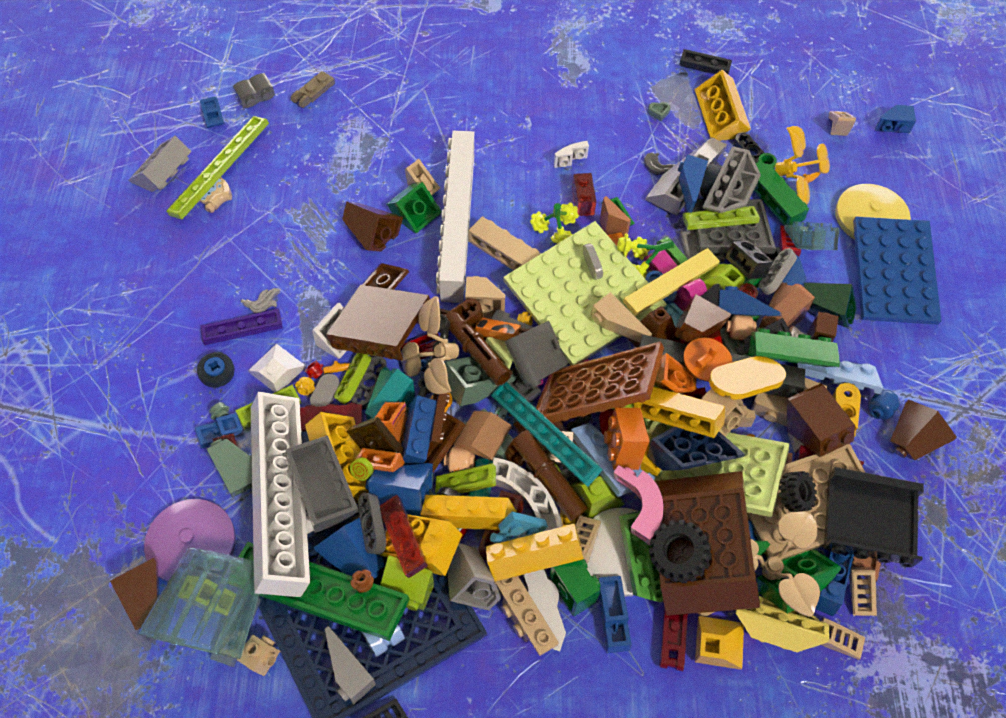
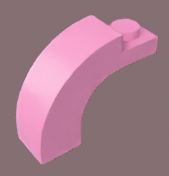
M618 465L614 471V479L633 491L642 502V510L631 526V533L648 545H651V538H655L654 532L656 530L660 531L663 521V499L655 481L646 472L642 471L636 477V473L628 467L622 468Z

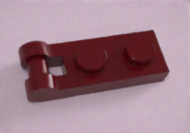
M665 605L659 668L667 669V667H673L677 671H683L688 614L667 616ZM669 651L677 652V657H669Z

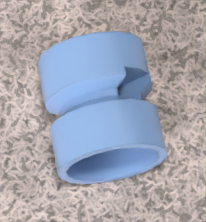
M398 625L390 641L362 632L375 657L386 652L388 645L395 646L405 639Z

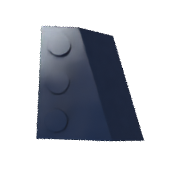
M673 427L651 440L647 457L662 471L685 470L745 456V453L720 432L717 433L715 438Z

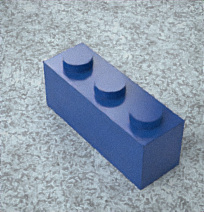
M417 395L409 404L401 445L404 448L401 455L406 465L423 464L427 459L436 400Z

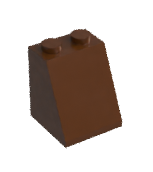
M820 383L787 398V432L819 457L854 441L855 424L823 384Z

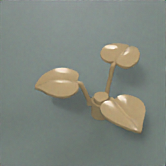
M435 296L420 308L419 324L423 331H427L429 337L441 343L435 346L434 352L419 353L418 344L409 342L402 349L403 360L401 363L406 375L413 377L418 375L421 370L420 357L434 355L438 357L432 359L428 364L429 368L424 373V381L430 392L445 394L452 390L449 386L448 373L444 361L456 359L459 355V347L456 343H448L447 339H442L435 335L440 328L439 298Z
M791 512L784 515L778 523L779 534L782 538L789 540L778 557H769L764 562L762 556L757 555L759 551L757 542L751 539L755 570L757 569L759 560L765 578L769 580L788 578L779 583L778 590L781 598L798 613L812 617L820 597L818 583L811 576L804 573H799L793 578L791 574L781 572L784 568L782 558L792 543L799 549L809 548L814 543L817 537V524L813 516L808 512Z

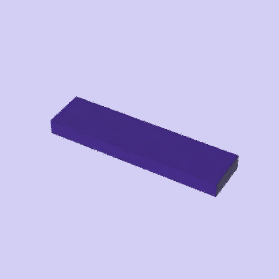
M278 308L205 324L200 327L205 346L281 329L283 325Z

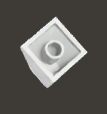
M276 344L248 372L273 392H277L294 380L306 366Z

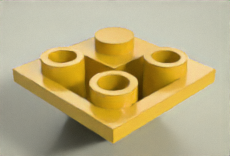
M698 616L695 662L742 670L744 625L741 622Z

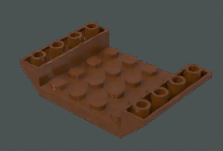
M738 471L655 481L663 499L662 525L665 523L667 526L670 524L669 521L672 520L676 523L679 520L693 523L702 530L711 546L710 553L712 554V558L709 560V568H705L703 571L705 574L702 577L700 575L697 576L693 582L688 580L687 583H681L680 581L676 583L669 578H665L659 572L666 615L761 608L753 561L743 472ZM688 540L675 541L669 547L668 559L674 564H683L689 561L694 553L693 544Z

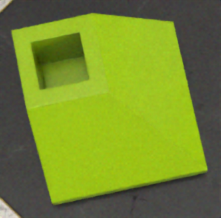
M718 264V266L698 278L705 283L707 291L715 284H720L723 290H725L726 286L738 287L737 290H739L746 276L731 264Z

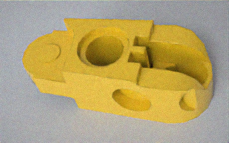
M843 383L836 388L832 396L855 424V437L856 430L858 429L861 394L855 385ZM844 392H850L849 397L845 396Z

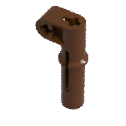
M474 298L463 301L445 315L450 321L449 330L461 343L462 350L473 357L496 386H500L509 380L512 372L484 341L482 333L474 329L478 322L484 318L480 302Z
M525 430L512 440L505 451L507 460L517 464L519 467L527 463L534 473L533 477L539 479L570 521H573L588 509L555 466L557 462L549 458L529 430Z

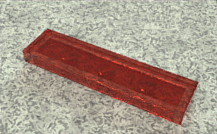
M395 495L380 505V511L406 577L410 578L426 568L428 563L402 500L398 495Z

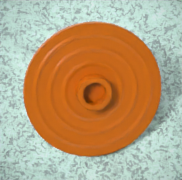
M698 338L691 341L685 348L683 355L685 366L689 372L696 378L709 382L713 369L733 363L728 349L720 342L711 338Z

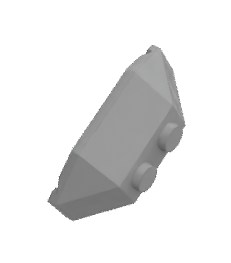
M732 146L705 200L703 209L723 213L747 205L761 176L749 150Z

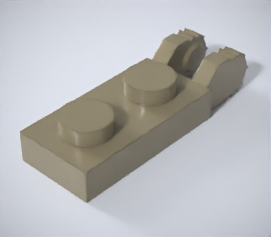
M321 71L302 88L296 90L290 100L294 103L299 101L298 105L304 108L333 86L335 79Z

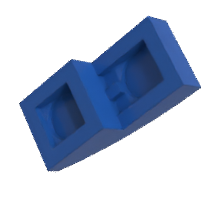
M217 96L201 99L200 104L207 128L224 124Z
M237 413L217 417L214 423L195 427V434L201 449L209 447L216 440L230 439L243 432Z

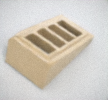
M579 516L575 527L579 539L587 541L586 544L581 543V546L584 548V560L588 564L601 521ZM583 523L594 525L592 529L582 527ZM580 532L590 533V536L581 535Z
M851 567L849 580L852 615L877 616L875 570L872 567ZM857 575H867L868 579H857ZM857 585H868V588H857ZM858 594H869V598H858ZM858 603H870V607H858Z
M823 618L821 621L829 624L831 635L828 643L821 646L860 660L865 637L836 622ZM836 633L840 634L838 642L835 641ZM844 637H848L847 646L843 645ZM853 640L857 641L855 651L851 649Z

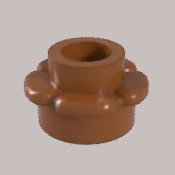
M368 570L356 571L352 575L350 582L352 588L358 592L369 591L374 582L371 572Z

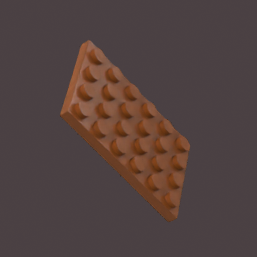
M661 341L557 370L549 375L536 409L553 423L649 400L664 351Z

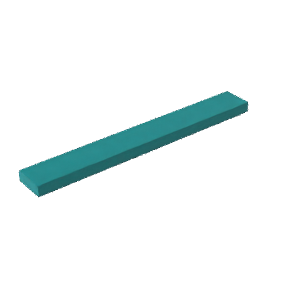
M508 382L500 385L491 396L529 430L586 486H590L603 470L596 462Z

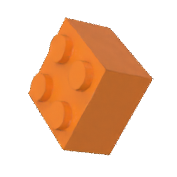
M616 407L613 415L609 417L608 430L604 432V443L608 445V460L612 462L613 470L618 465L622 468L628 467L631 470H639L650 442L641 408Z

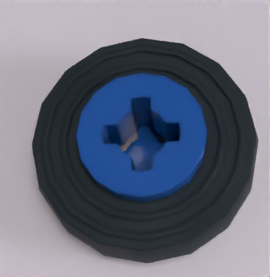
M221 352L207 354L199 361L197 366V374L200 381L211 388L226 385L234 376L235 367L232 360Z

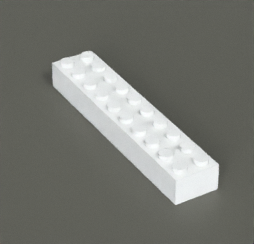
M453 131L452 138L448 140V149L451 150L447 152V163L450 164L446 166V177L449 178L445 180L444 191L447 192L443 196L444 210H442L443 224L440 229L441 240H439V269L436 273L437 294H440L441 302L462 303L464 301L474 169V132Z
M264 392L257 393L251 406L254 593L301 597L310 584L306 508L285 453V449L302 444L299 398Z

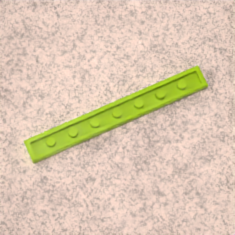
M253 116L166 211L168 215L183 219L269 124L268 120Z

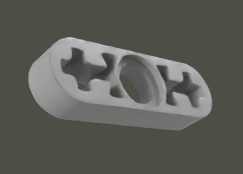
M787 248L778 254L766 278H762L759 288L765 295L772 294L778 289L795 263L797 256L791 248Z

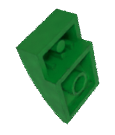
M812 549L783 559L784 568L781 573L791 574L793 578L799 573L807 574L818 583L821 592L834 579L841 568L834 561ZM764 575L757 577L759 594L787 614L794 611L783 601L778 590L779 583L788 578L769 580Z

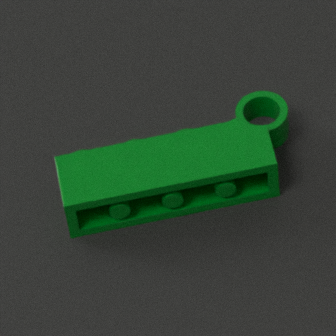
M763 153L759 156L756 163L761 176L754 191L786 228H790L805 220L809 208L797 196L796 192L789 187L784 178L780 177L774 170L777 162L776 157L770 153Z

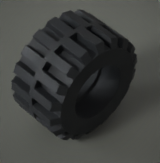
M672 520L669 521L670 524L667 526L664 523L661 525L662 529L660 531L656 530L654 532L655 538H651L650 541L652 548H649V553L652 556L651 560L656 569L665 578H669L676 583L677 581L687 583L688 580L693 582L697 576L700 575L702 577L705 574L703 572L705 568H709V560L712 558L710 553L711 546L702 530L691 522L686 523L685 520H679L678 523ZM677 540H688L694 546V553L691 559L683 564H674L668 559L669 547Z

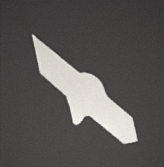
M544 569L524 574L529 595L559 642L558 646L553 649L560 651L566 631L557 608L559 599L558 589L551 580L547 579Z

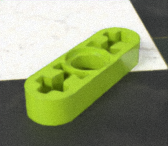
M357 353L352 359L334 395V398L340 403L346 404L352 399L371 362V356Z

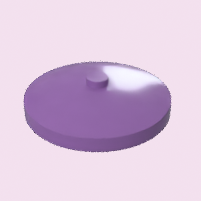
M189 499L177 502L163 510L151 523L144 542L146 560L148 561L154 557L157 558L158 577L169 584L183 586L188 576L210 580L225 568L233 555L236 544L235 528L228 514L215 503L202 499Z

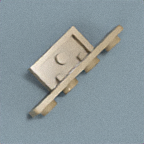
M515 576L496 581L495 583L503 596L502 611L507 618L511 617L514 622L513 629L519 638L523 637L525 642L530 640L539 656L558 646L557 638L520 578Z

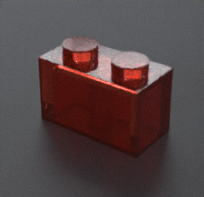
M592 173L573 174L572 193L574 205L578 207L577 213L579 216L594 215L597 201Z

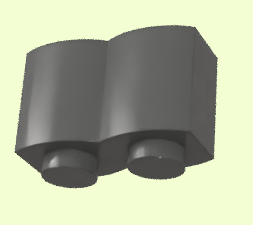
M265 73L254 75L249 80H242L233 85L235 94L243 108L253 107L257 103L267 101L275 96L273 86Z

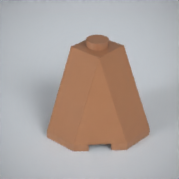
M782 282L769 304L770 307L782 313L781 317L764 316L759 328L762 329L780 318L785 320L788 328L795 326L805 318L815 297L801 284L790 286Z

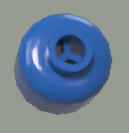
M882 390L881 394L875 393L868 402V409L871 415L876 419H890L899 408L898 396L891 390Z

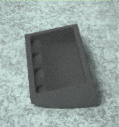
M328 435L285 449L288 464L315 533L329 528L358 512L357 505Z

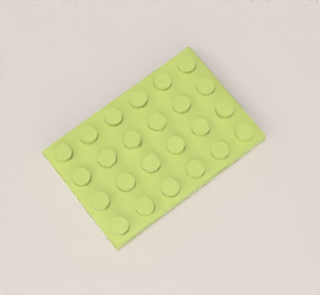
M666 424L662 433L673 428L674 426ZM728 433L726 438L745 453L744 457L685 470H661L658 476L653 475L655 477L654 481L742 471L747 512L772 517L780 479H782L789 451V443Z

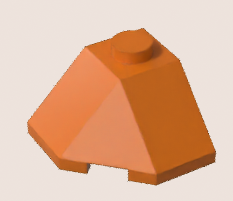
M665 353L661 358L654 386L675 393L693 392L696 390L697 378L682 364Z

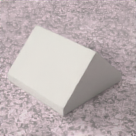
M337 303L312 330L316 345L337 359H340L346 350L332 348L326 334L344 309L340 303Z

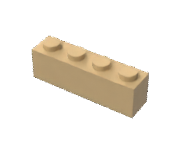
M483 216L468 230V242L513 271L541 254L537 249L528 246L523 240L517 239L507 230L500 228L493 221L487 220Z

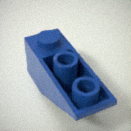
M831 550L829 551L827 558L840 565L841 570L820 592L816 610L834 616L842 606L854 557L853 554H834Z

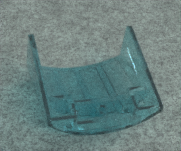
M187 548L137 635L240 659L260 595L254 593V561L204 549Z

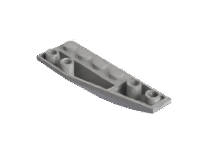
M711 137L689 155L707 160L708 167L710 164H715L727 147V144ZM680 162L661 176L645 199L676 216L685 206V200L678 180L681 173L678 171Z

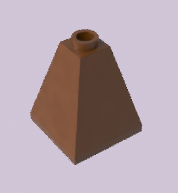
M662 306L650 312L640 321L652 333V337L671 341L680 339L675 336L676 328L672 317ZM628 338L636 348L640 346V342Z

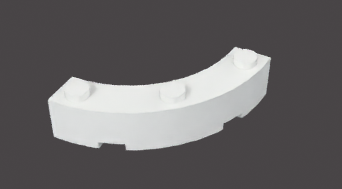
M494 457L496 486L507 489L524 499L533 509L537 518L546 520L548 528L545 531L562 527L563 523L559 511L543 484L537 478H534L533 474L520 468L517 464Z

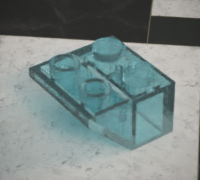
M793 222V225H785V230L797 249H838L839 228L832 227V223Z

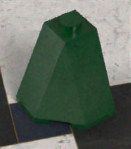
M804 283L803 287L815 297L808 312L815 315L818 312L838 316V325L843 327H849V324L854 323L857 307L852 284Z

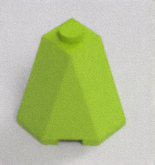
M597 476L589 487L581 480L570 484L588 507L582 513L583 517L593 519L603 511L620 508L625 504L622 498L617 497L601 476Z

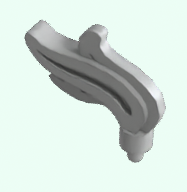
M274 288L269 291L266 289L260 293L257 301L242 299L241 303L253 313L264 312L272 306L276 308L277 303L273 299L276 295L280 294V289Z

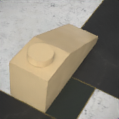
M611 292L592 307L590 315L596 324H600L604 329L637 342H641L642 335H652Z

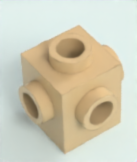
M252 634L236 660L252 671L265 676L269 668L276 662L280 650L273 647L275 642L265 635L259 638Z

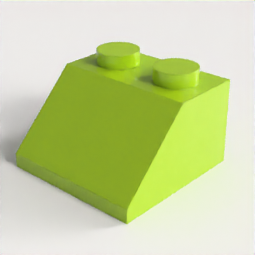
M389 555L380 586L409 595L410 600L406 607L417 611V609L424 611L434 587L433 572Z

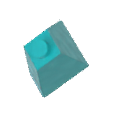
M384 367L380 371L365 412L366 419L375 418L385 402L405 403L408 408L415 397L413 380L399 369L393 368L390 371Z

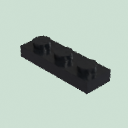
M683 49L679 65L715 74L723 70L729 74L732 60Z

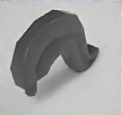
M651 152L644 158L645 167L656 175H663L676 165L660 164L657 157L659 153L654 154Z

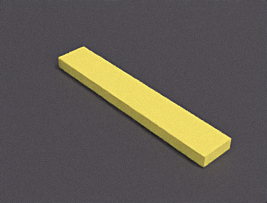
M707 248L625 297L623 303L636 316L679 290L682 286L718 266L720 261Z

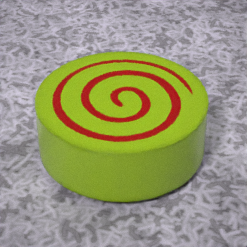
M360 457L351 463L350 471L354 478L359 481H365L373 474V466L369 460Z

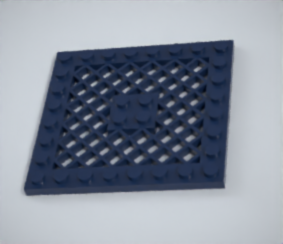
M379 505L383 523L390 524L392 519L389 517L394 516L395 513ZM359 511L329 528L316 533L312 531L307 534L308 558L310 560L318 556L316 562H309L341 572L333 564L331 566L321 564L323 556L316 552L314 547L343 526L360 518ZM383 556V562L386 566L388 558ZM385 566L379 570V576L374 578V584L381 585ZM448 572L446 576L433 574V588L436 593L431 592L429 598L436 599L434 609L425 607L424 611L417 609L414 620L401 617L398 626H400V623L411 626L409 636L404 635L405 639L403 641L407 642L404 652L392 650L393 646L389 645L388 650L384 652L386 656L383 664L372 662L374 654L369 645L361 641L363 637L362 632L344 625L341 636L337 635V637L343 643L355 645L352 652L355 658L359 646L370 649L367 660L356 659L360 664L365 665L367 672L370 667L379 669L370 674L376 685L354 705L349 699L345 702L336 691L338 688L330 686L334 675L332 663L330 668L319 665L322 655L330 656V652L325 649L327 643L326 633L315 629L317 620L329 621L327 627L329 626L331 629L333 623L336 622L253 594L254 597L261 599L259 608L313 718H348L487 636V632L472 606L450 601ZM440 601L442 602L447 613L438 610ZM288 611L298 613L295 622H293ZM420 612L432 615L429 625L418 622ZM302 615L313 617L310 628L299 625ZM436 616L447 618L445 629L433 626ZM452 620L455 626L449 629ZM416 627L427 630L425 640L413 638ZM348 628L351 629L353 634L359 631L357 640L346 637ZM298 630L307 632L305 642H303ZM431 631L440 633L438 636L429 640ZM313 634L323 637L320 648L309 645ZM411 643L420 645L409 652ZM308 650L318 653L315 663H313ZM390 655L400 657L388 664ZM318 671L328 673L325 685ZM328 691H329V692H333V693H337V694L334 695V696H332V697H330Z

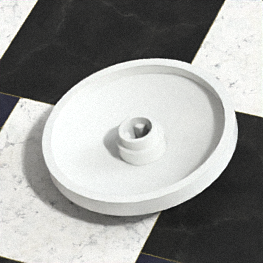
M613 508L603 511L593 518L601 521V525L587 564V570L591 576L595 575L597 579L600 577L621 576L625 597L634 596L619 516L636 512V510ZM587 524L585 528L592 529L594 525ZM583 532L582 535L590 536V533ZM580 539L581 543H587V541Z

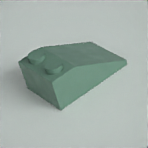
M473 357L445 362L448 382L452 390L450 393L459 406L477 403L493 394L499 387L495 385ZM512 372L507 382L509 384L516 380L517 376Z

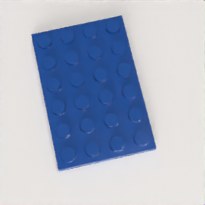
M856 216L853 220L861 320L938 325L941 322L930 221Z

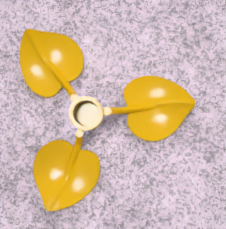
M791 126L786 129L790 134L794 156L784 159L783 162H777L775 171L780 176L797 179V196L808 204L810 200L808 182L804 181L803 176L793 174L797 172V167L819 163V170L822 174L828 173L830 169L828 151L825 144H819L817 147L818 160L796 164L795 161L793 162L792 160L802 157L803 150L806 147L805 134L800 127Z

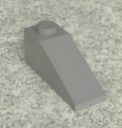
M328 626L325 628L335 680L339 687L336 691L345 702L349 699L354 705L376 684L372 676Z

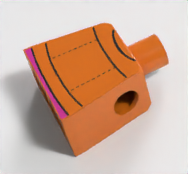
M385 402L375 418L379 417L400 445H402L407 420L406 404Z

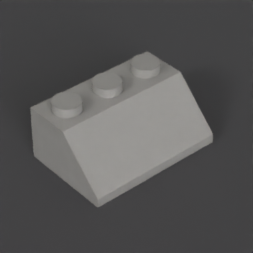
M173 136L156 148L130 177L129 181L151 192L157 189L162 190L167 185L166 180L169 177L172 178L178 172L177 167L184 165L189 158L187 156L191 150L176 136Z

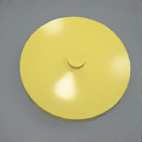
M860 184L848 188L840 196L835 208V215L839 226L853 239H855L853 220L856 216L911 220L910 211L903 199L890 189L875 184Z

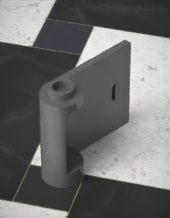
M549 321L504 341L524 385H529L530 388L540 385L541 379L569 364L560 349L559 341Z

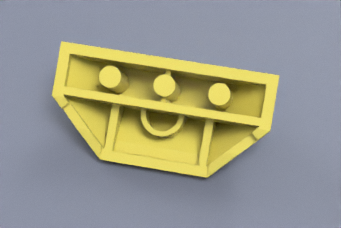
M759 596L761 608L736 610L738 618L751 638L761 642L776 645L786 650L800 652L828 643L829 641L828 623L820 621L815 616H805L795 610L787 614L764 597Z

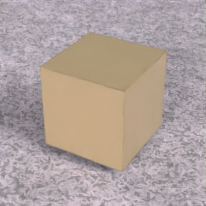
M712 388L701 399L725 406L724 425L719 431L725 437L746 415L733 399H730L727 395L725 397L718 395Z

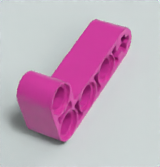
M664 250L660 251L649 263L648 270L650 272L659 271L664 275L677 267V264ZM653 253L645 256L644 261L646 262ZM698 278L677 290L674 302L683 312L695 294L701 297L707 292L705 283Z

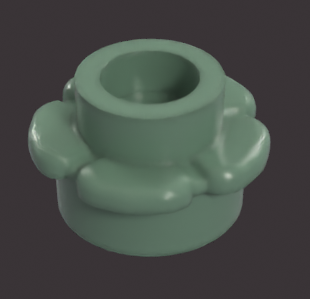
M223 402L215 404L209 410L212 420L229 415V407L225 406Z

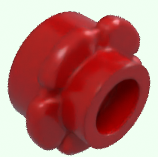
M317 360L312 362L305 369L307 377L318 378L323 373V364H320Z

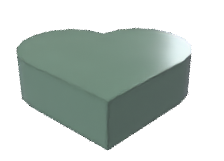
M653 102L648 106V113L662 121L670 113L671 106L667 102Z

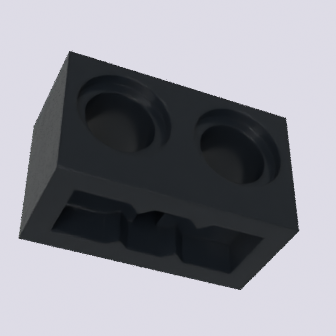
M749 240L732 242L725 257L749 280L766 278L773 264V261Z

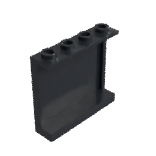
M834 467L828 475L824 549L831 550L834 554L848 553L853 554L854 557L859 559L869 557L877 559L880 563L895 562L900 563L902 567H914L923 560L922 556H917L918 496L924 492V484Z

